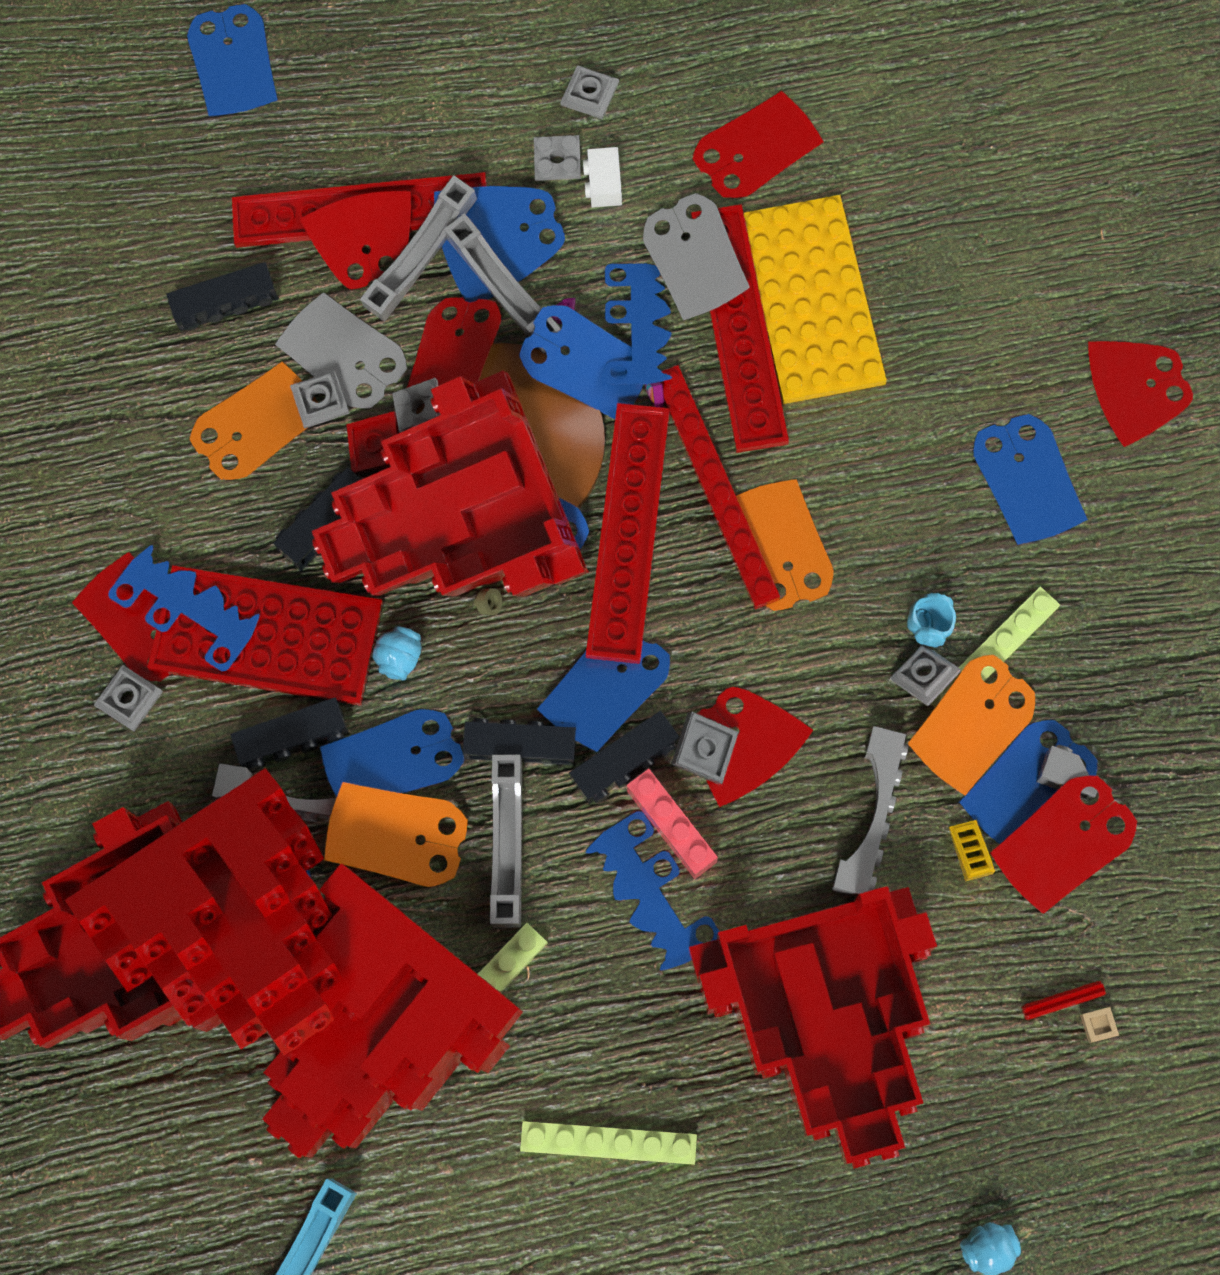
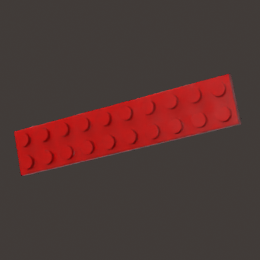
M485 172L454 175L471 188L487 186ZM453 175L232 197L234 244L236 248L310 241L311 239L300 218L321 207L345 198L385 191H411L410 231L419 230L434 207V192L442 191Z
M742 204L718 208V211L750 287L727 303L709 311L736 453L788 445L789 438ZM702 211L691 212V219H697Z
M617 403L586 648V658L636 664H640L670 408Z

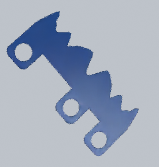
M608 264L605 267V283L608 286H631V300L608 301L605 304L606 321L608 323H631L632 361L608 362L606 364V382L608 384H652L672 378L668 374H663L657 368L667 357L656 351L666 345L672 333L652 324L653 321L671 313L665 301L655 295L665 290L664 286L655 281L660 276L656 265ZM615 268L623 269L626 272V278L623 281L615 282L610 278V272ZM615 305H621L626 308L627 313L625 317L615 319L610 315V309ZM615 366H623L627 370V376L622 380H616L611 377V369Z
M153 545L149 546L130 562L109 590V598L122 607L128 608L135 602L143 589H146L158 597L145 616L148 624L161 632H166L180 613H183L218 636L206 653L205 660L220 671L228 670L251 639L259 620V614L254 615L250 619L239 620L237 606L224 611L223 597L217 586L194 595L193 589L196 573L192 571H177L167 574L169 562L153 564L151 556ZM122 584H129L133 587V596L128 600H120L116 595L117 588ZM159 608H166L170 612V620L162 625L157 624L153 619L154 612ZM226 647L230 651V659L226 663L219 664L214 661L213 653L217 648Z
M637 811L604 831L589 846L585 853L598 852L606 854L607 857L603 870L608 872L617 870L613 883L615 900H640L637 909L630 918V923L642 931L657 933L651 942V946L667 950L666 960L660 966V970H667L691 960L688 951L689 947L702 944L695 935L696 929L700 925H709L713 929L714 936L711 941L717 939L718 932L720 931L713 920L707 916L702 917L684 929L659 887L679 875V867L670 853L662 851L642 863L633 847L651 837L654 829L645 814ZM634 819L642 820L646 825V831L640 837H634L628 831V825ZM660 859L669 861L672 866L671 873L666 877H659L654 872V864Z

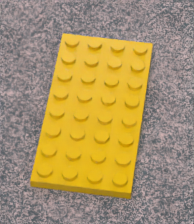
M836 195L745 212L744 218L783 404L886 385L887 379L841 196Z

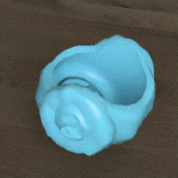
M930 593L925 594L923 598L918 599L911 605L907 618V627L915 635L918 643L934 648L944 645L946 638L953 632L956 622L953 600L943 594Z
M395 626L393 631L378 637L373 650V659L379 666V673L386 675L390 679L406 680L407 675L415 668L421 654L420 634L405 627Z
M989 1222L984 1224L983 1227H974L968 1237L960 1242L964 1261L969 1265V1268L973 1272L979 1271L984 1275H998L1010 1270L1014 1266L1016 1258L1021 1254L1020 1242L1011 1225L1000 1226Z

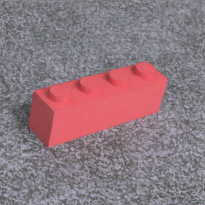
M650 769L627 784L628 794L694 879L717 863L718 857Z

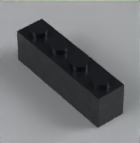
M266 262L166 293L174 321L180 331L194 330L199 325L208 322H218L224 317L233 314H243L248 309L268 306L273 301L279 300Z
M348 467L343 472L337 473L333 477L331 485L325 491H320L314 497L313 503L306 510L303 509L296 515L294 523L288 529L281 530L276 536V541L273 544L278 552L300 571L318 555L312 543V539H314L312 531L341 519V516H337L333 509L332 501L334 498L332 492L362 480Z
M335 697L230 735L239 764L249 769V771H256L264 768L265 763L273 760L276 762L288 760L292 757L291 754L302 751V753L311 752L317 749L319 744L325 742L330 744L344 739V736L350 733L340 703Z
M660 710L569 772L570 779L588 805L594 801L596 804H599L609 797L610 790L616 786L622 788L633 780L631 776L639 770L644 773L656 764L654 760L661 755L667 757L674 753L680 737Z
M473 718L472 722L465 721L463 756L465 760L492 761V755H520L522 763L575 766L576 727L544 726V723L539 721H528L527 725H522L508 719L500 720V723H489L488 719Z

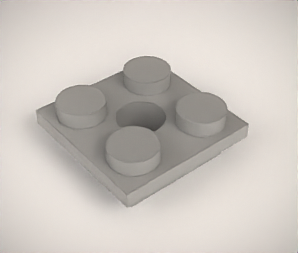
M577 65L560 104L564 107L603 119L619 84V79ZM587 87L596 89L595 92L590 94L585 93L583 90Z
M579 135L534 137L535 181L581 179ZM556 156L564 159L561 163H553L551 161Z
M335 371L290 385L304 428L350 414ZM323 393L326 395L325 399L320 403L312 401L316 394Z
M436 378L392 393L399 433L441 415L435 412L430 398H433L431 389L438 386ZM425 404L423 411L420 414H416L417 408Z
M921 645L890 679L922 703L929 706L961 670L929 647ZM923 669L932 670L927 676L918 675Z
M122 665L94 706L135 732L163 691ZM127 691H133L134 697L132 701L126 704L122 703V695Z

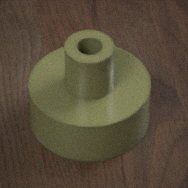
M484 588L474 598V605L482 615H496L502 607V596L495 588Z

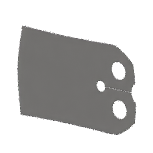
M695 193L680 199L675 207L671 209L662 208L647 218L643 233L644 244L663 277L683 320L711 311L750 288L735 255L718 208L711 200ZM692 204H697L702 209V213L697 219H689L686 216V209ZM666 220L669 222L670 230L665 235L656 234L654 227L658 221ZM685 232L690 234L688 241L681 239L682 234Z
M324 292L294 318L275 344L313 377L335 371L346 404L350 407L372 408L385 396V388L391 383H397L407 369L406 360L400 346L353 315ZM387 357L392 358L396 363L395 369L389 373L381 371L379 367L381 360ZM358 361L364 362V369H356V363ZM362 383H367L372 387V394L365 399L356 395V388Z

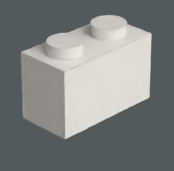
M618 147L587 149L588 159L583 160L584 175H589L590 182H585L586 198H591L592 207L622 205Z

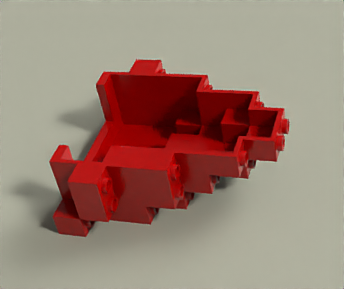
M504 370L475 383L460 376L432 388L433 398H430L431 404L435 412L441 415L381 441L384 448L381 450V455L387 465L390 464L391 467L332 492L334 498L332 506L337 516H341V519L312 531L314 535L312 543L316 552L321 554L325 564L322 565V568L328 579H331L332 582L341 583L363 573L362 582L367 592H371L372 595L378 596L408 583L417 584L432 577L434 588L438 593L441 592L443 596H457L481 585H491L503 580L508 593L512 592L513 596L525 597L551 585H560L589 573L509 374Z
M266 768L65 899L73 914L127 992L153 976L183 1021L209 1003L241 1050L254 1043L267 1032L284 1056L291 1050L298 1048L315 1033L325 1029L328 1024L335 1020L320 994L331 989L343 978L332 959L312 933V931L323 926L333 916L316 884L306 873L308 869L314 867L324 857L307 825L292 808L282 788Z
M167 801L139 817L122 807L92 823L96 830L93 833L94 840L102 850L42 882L45 892L42 893L44 900L50 908H54L0 937V967H2L0 969L1 1040H6L30 1026L28 1034L35 1045H39V1047L49 1049L79 1031L90 1033L105 1024L112 1036L116 1035L118 1038L133 1041L162 1024L171 1026L182 1020L153 976L129 992L126 991L65 901L68 897L181 824L183 821L172 803ZM209 1003L197 1013L184 1020L188 1027L192 1025L193 1028L208 1032L222 1024Z
M342 863L319 890L325 895L323 899L333 918L328 920L323 926L312 931L316 940L332 959L343 978L331 989L320 994L335 1020L328 1024L325 1029L315 1033L298 1048L291 1050L283 1056L280 1051L263 1072L270 1078L267 1083L276 1091L282 1093L262 1118L268 1124L266 1130L278 1140L281 1137L289 1143L288 1150L298 1158L302 1156L312 1158L332 1133L334 1134L331 1137L332 1140L340 1147L345 1149L348 1146L356 1149L394 1101L404 1109L423 1111L461 1062L472 1071L474 1070L479 1073L482 1070L489 1074L510 1047L502 1038L523 1013L510 999L474 972Z
M888 886L860 893L854 902L749 931L747 925L718 932L716 940L689 947L688 951L707 1014L714 1013L715 1018L731 1014L734 1007L744 1043H746L755 1075L762 1074L763 1079L779 1075L782 1073L781 1069H784L792 1101L796 1103L805 1137L812 1135L814 1141L831 1136L830 1130L834 1129L844 1165L852 1163L853 1169L871 1164L869 1158L881 1155L882 1161L900 1156L898 1150L906 1147L895 1111H899L900 1116L918 1112L916 1106L924 1104L905 1039L925 1033L924 1028L930 1025L912 963L928 959L927 957L931 956V952L937 947L927 912L917 915L909 887L890 892Z

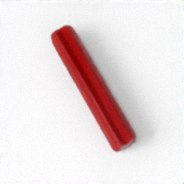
M1096 981L1024 1004L1021 1009L1025 1019L1030 1020L1104 996L1106 992L1103 983Z

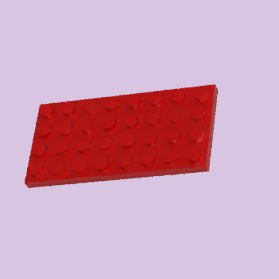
M172 565L171 573L177 571H192L196 573L193 589L194 595L217 586L223 597L224 611L237 606L239 620L250 619L256 614H259V620L251 639L230 668L226 671H220L205 660L206 653L218 636L183 613H180L168 631L161 632L156 629L147 666L150 671L323 700L336 697L338 702L362 705L384 604L383 600ZM161 609L158 624L162 625L170 620L171 615L168 609ZM226 647L217 648L213 653L214 661L219 664L226 663L230 659V651Z

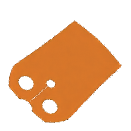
M283 362L202 414L195 422L189 440L198 454L208 457L210 462L209 468L221 480L247 477L307 429L303 426L290 385L302 382V380ZM313 397L312 401L318 403L316 398ZM207 428L215 429L218 433L216 441L210 444L204 443L201 439L202 432ZM235 432H240L242 435L238 441L232 440V435ZM228 454H233L238 458V465L232 470H227L222 466V459Z
M797 479L759 486L737 495L738 502L774 583L782 584L786 589V595L782 599L768 604L766 607L773 611L793 607V604L798 600L805 599L811 602L828 595L833 581L834 570L813 523ZM789 561L793 564L792 570H784L783 564ZM813 572L820 576L821 584L819 587L810 589L804 584V577L808 573Z
M995 655L981 656L968 662L942 700L908 742L913 751L938 777L965 796L998 756L1029 724L1034 715L1035 692L1023 679L1014 678L1008 670L1009 666ZM987 666L995 668L998 674L996 681L991 684L984 682L981 677V671ZM1015 691L1022 693L1025 698L1023 707L1019 709L1011 707L1008 701L1010 694ZM987 699L993 700L994 707L992 709L985 707Z
M343 782L329 820L324 860L342 863L343 865L376 872L426 887L440 885L453 879L456 875L461 860L458 856V846L465 840L468 820L454 804L446 800L385 791ZM444 817H450L456 823V829L450 835H444L438 829V823ZM418 835H423L428 842L418 845L415 839ZM442 855L446 858L447 867L443 872L436 873L431 870L429 862L433 856Z

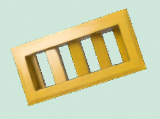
M973 820L950 826L949 831L965 882L992 875L995 869L977 821ZM972 829L974 835L959 838L958 833ZM976 841L977 845L967 848L962 846V843ZM979 851L980 856L967 859V853ZM982 861L983 866L971 869L970 864Z

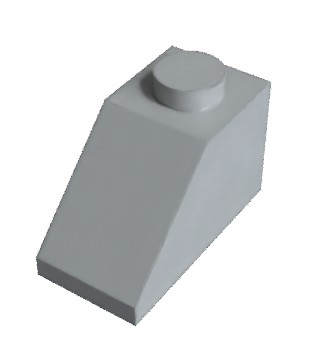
M1056 745V747L1051 746L1046 752L1036 782L1059 790L1070 779L1089 776L1079 755L1072 753L1073 750L1066 746ZM1086 787L1081 791L1080 797L1090 802L1096 797L1097 790L1093 787Z

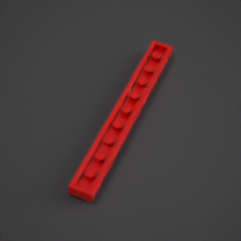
M679 366L663 370V374H668L672 377L669 380L660 382L663 387L664 403L667 408H670L669 414L754 609L779 601V592Z

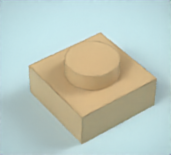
M1110 1007L1080 1015L1089 1043L1119 1036Z

